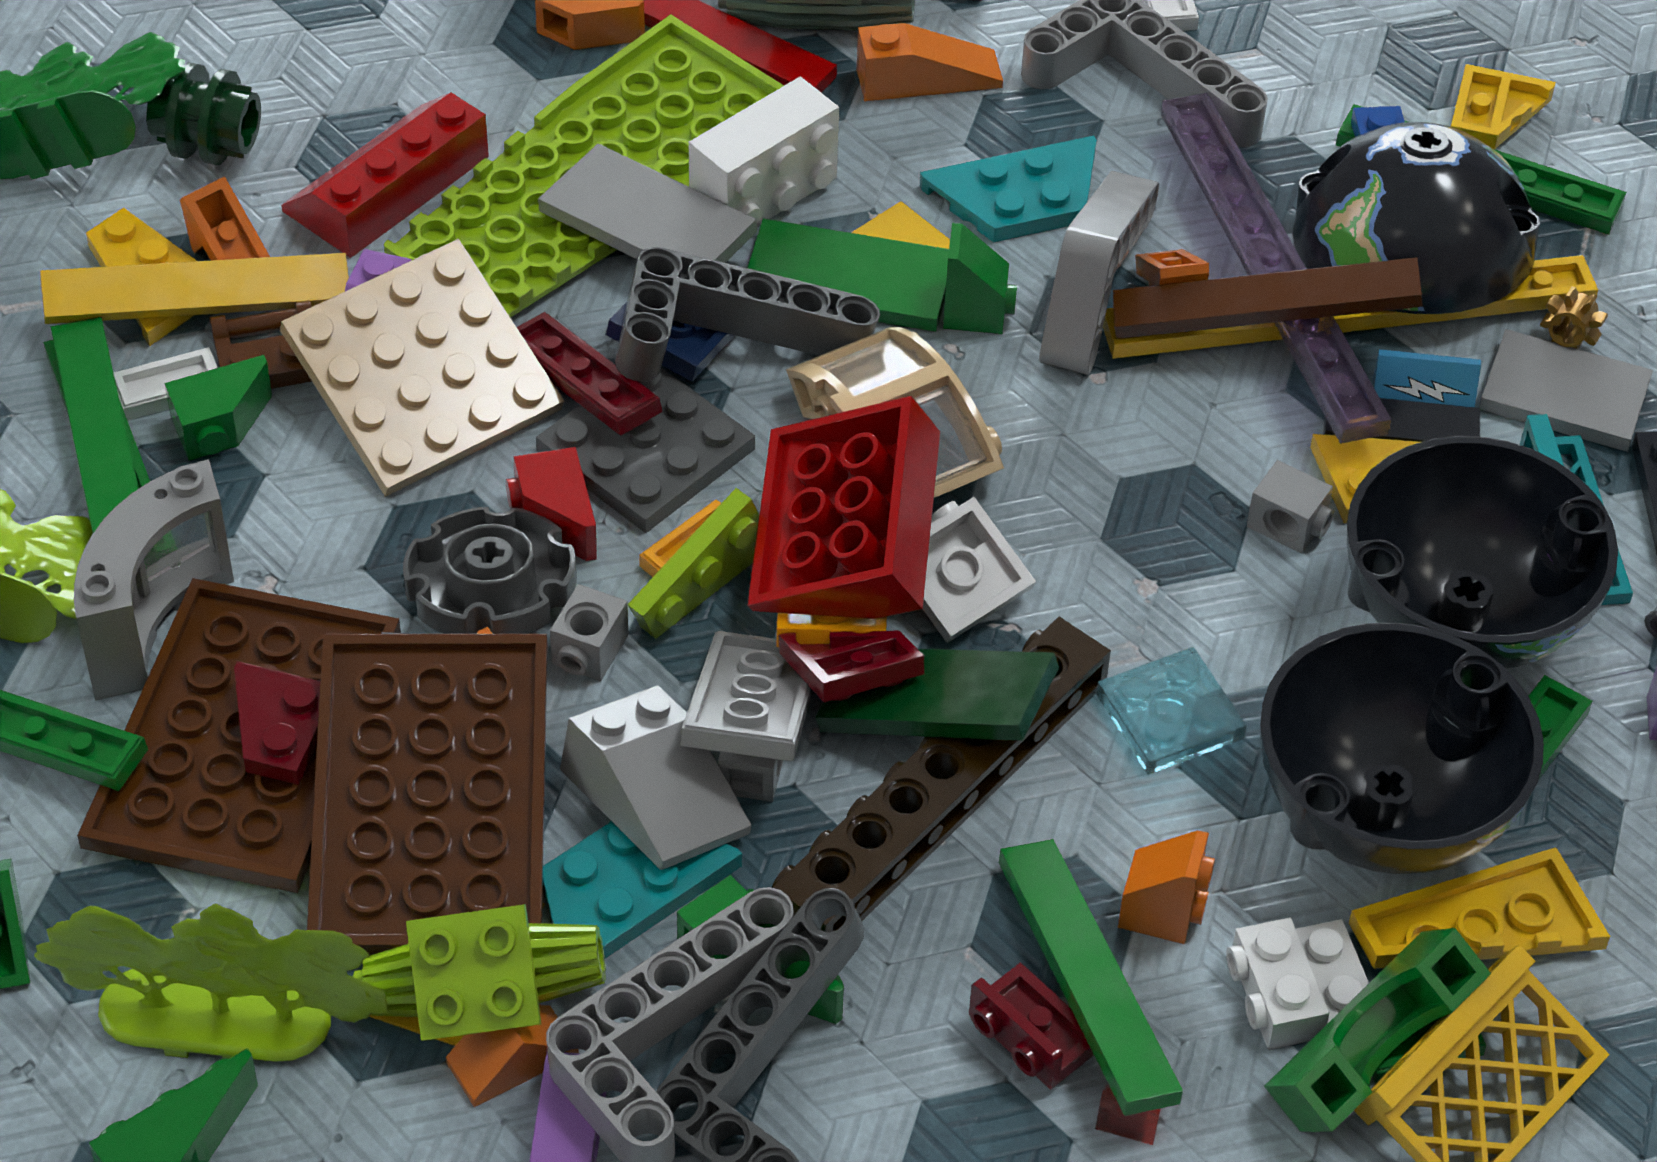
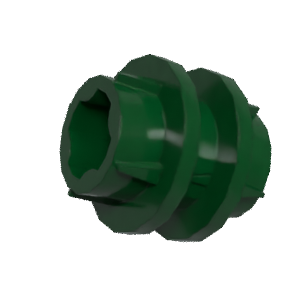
M188 62L185 65V72L168 81L163 87L161 95L147 104L146 122L148 131L151 135L157 136V141L166 143L167 149L173 157L188 159L198 148L202 161L207 164L221 165L228 156L244 158V154H247L252 149L259 132L261 101L258 93L251 92L252 87L242 85L235 71L220 69L210 80L209 73L204 65Z

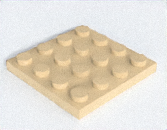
M459 239L281 321L280 331L385 497L562 410L564 404L560 393Z

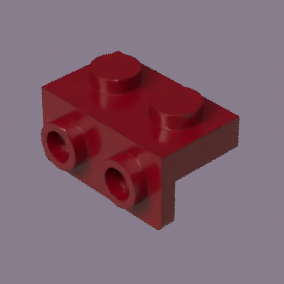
M1021 962L992 985L983 978H979L971 985L969 1015L977 1030L987 1038H995L1011 1053L1015 1064L1024 1074L1030 1077L1036 1076L1050 1090L1094 1056L1071 1008Z

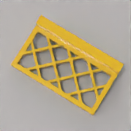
M1518 944L1488 968L1491 975L1452 1013L1440 1017L1371 1088L1372 1093L1354 1111L1368 1126L1377 1120L1416 1162H1449V1150L1474 1152V1162H1488V1153L1497 1154L1490 1162H1510L1610 1054L1528 970L1536 961ZM1521 990L1538 1007L1539 1025L1515 1023L1513 999ZM1501 1012V1021H1493ZM1481 1032L1502 1034L1505 1062L1480 1060L1478 1035ZM1516 1035L1541 1038L1543 1065L1519 1063ZM1555 1039L1569 1040L1586 1057L1585 1061L1578 1068L1557 1067ZM1466 1049V1058H1458ZM1446 1068L1467 1070L1469 1099L1444 1097L1443 1071ZM1481 1072L1506 1074L1508 1102L1483 1100ZM1520 1075L1544 1077L1546 1102L1542 1106L1522 1104ZM1558 1079H1567V1080L1559 1087V1081H1558ZM1430 1086V1095H1421ZM1410 1106L1432 1108L1434 1137L1418 1136L1400 1116ZM1445 1109L1470 1111L1473 1140L1447 1137ZM1484 1112L1509 1114L1511 1140L1508 1143L1487 1142ZM1523 1116H1532L1524 1125Z

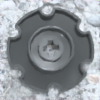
M478 507L445 516L431 524L432 535L430 537L416 538L411 542L403 561V576L407 600L416 601L417 615L421 621L444 634H477L479 630L486 627L493 634H528L550 623V609L564 607L577 585L575 550L573 545L562 543V529L543 516L518 508H511L506 513H492L489 511V507Z

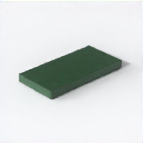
M918 649L924 655V675L903 680L902 683L895 686H881L859 692L845 700L823 702L815 719L820 732L1023 741L1059 666L1055 653Z

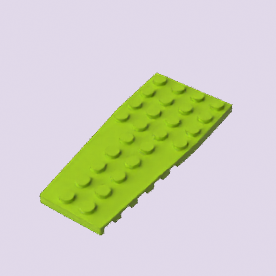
M670 14L576 81L534 116V127L526 134L516 131L504 141V152L494 161L484 158L473 168L474 177L460 189L452 185L441 194L442 204L428 216L420 212L410 220V231L396 243L390 240L385 241L384 253L414 260L459 239L511 318L617 250L539 211L538 198L596 144L603 145L689 187V141L784 85Z

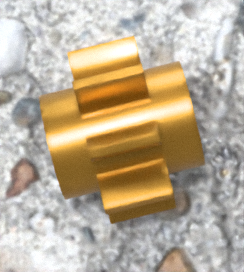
M1571 287L1565 296V300L1555 294L1546 304L1550 313L1545 315L1540 323V327L1549 328V334L1552 338L1551 342H1555L1563 347L1579 349L1583 340L1592 346L1597 343L1602 335L1598 327L1603 325L1608 314L1599 312L1596 294L1589 296L1584 293H1578L1576 287Z

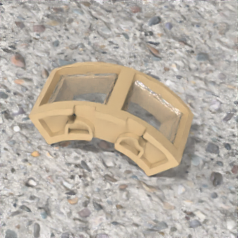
M889 327L786 369L804 418L816 419L912 396L940 430L934 498L1004 469L999 456L1002 453V445L997 432L993 427L986 426L971 396L947 362L916 332H911L901 327Z

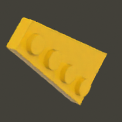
M1556 847L1351 911L1349 925L1374 969L1385 968L1423 931L1456 928L1480 960L1501 958L1518 944L1530 956L1603 950L1607 948L1610 939L1609 933Z

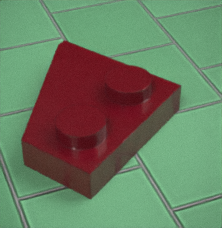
M900 630L872 631L869 633H855L852 631L830 632V644H799L796 640V632L778 635L779 654L823 702L845 700L859 692L881 686H895L902 683L903 680L924 675V655Z
M237 661L234 666L245 771L299 785L317 747L320 681Z

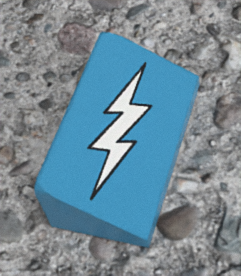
M1379 349L1372 380L1371 397L1475 407L1481 360Z

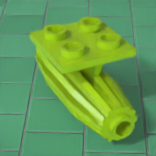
M526 904L406 921L409 944L370 955L363 960V969L355 970L353 973V977L384 990L388 1012L383 1014L372 1013V1016L418 1017L421 1041L540 1025V1003L604 984L606 981V964L602 937L597 925L528 923Z

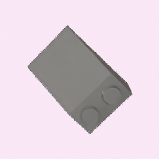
M657 685L570 717L560 770L660 870H663L750 834L752 825L711 751L680 746L682 726L687 712Z

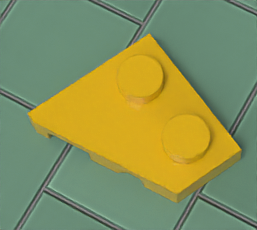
M1466 64L1451 127L1464 131L1492 149H1496L1551 101L1556 82Z

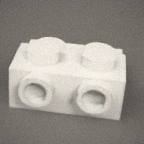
M972 497L960 506L955 501H951L932 514L923 611L948 643L1031 590L1036 583V580L975 497Z
M1290 917L1236 928L1233 945L1228 947L1226 951L1231 977L1234 981H1241L1246 992L1245 1009L1250 1026L1254 1030L1260 1029L1268 1050L1309 1042L1369 984L1343 919L1295 929Z

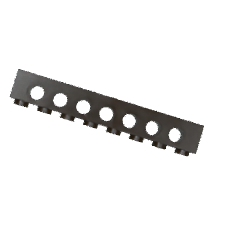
M1060 616L1044 631L1036 630L1026 641L1022 652L1055 653L1059 669L1023 741L924 737L918 750L906 762L898 761L885 775L883 783L869 797L862 795L853 803L846 818L833 831L825 830L816 838L809 853L796 866L788 865L776 877L772 888L781 890L789 896L793 903L794 915L815 892L825 888L838 889L849 896L861 921H863L1106 684L1111 650ZM827 882H835V883H838V884L831 885V884H826V883H827ZM843 915L831 916L823 922L820 930L823 932L836 931L843 926L846 917Z

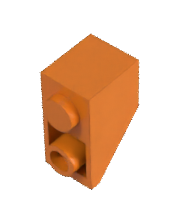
M535 0L537 33L574 50L631 43L645 33L643 0Z
M1197 830L1135 850L1122 896L1118 928L1185 944L1190 923L1202 924L1208 900V888L1215 863V858L1205 856L1209 833Z

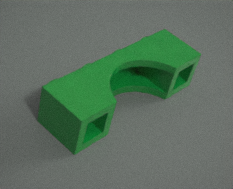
M1456 928L1421 932L1273 1076L1264 1087L1300 1132H1333L1372 1093L1370 1080L1382 1061L1413 1033L1430 1022L1452 1013L1491 975V972Z

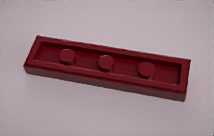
M546 312L517 327L552 383L620 436L663 412L660 398L638 381L626 378L618 371L613 362Z

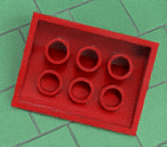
M912 396L771 429L747 605L752 611L877 619L923 609L940 430Z

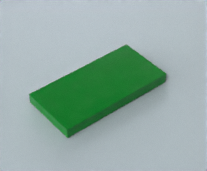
M763 218L748 268L866 297L879 308L880 317L878 322L936 332L945 301L949 249Z

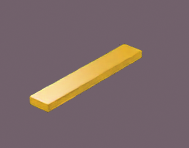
M346 253L40 270L45 324L71 323L102 317V321L283 310L295 308V302L310 300L313 307L345 292L346 283L349 279Z

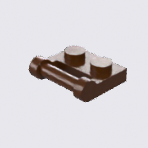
M310 300L295 302V308L226 320L225 315L210 317L219 367L264 355L268 364L271 389L312 382L283 335L235 344L230 342L231 339L280 331L281 321L312 307Z

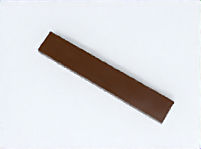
M1417 257L1113 290L1116 339L1423 307Z

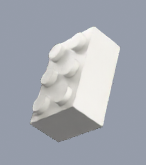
M801 76L689 141V187L755 218L758 227L762 223L763 218L770 219L782 211L789 210L796 202L818 189L825 188L837 178L839 106Z

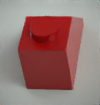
M576 447L513 456L514 478L506 479V492L510 509L527 510L551 520L562 529V543L573 545L575 556L585 561L597 560L596 522Z

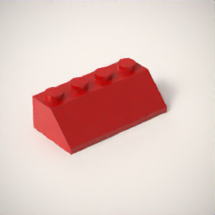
M452 92L424 103L281 204L282 212L340 252L346 253V256L352 258L473 169L484 158L489 157L486 114Z

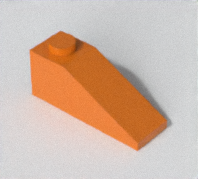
M906 23L858 27L856 70L864 101L1003 88V78L994 49Z

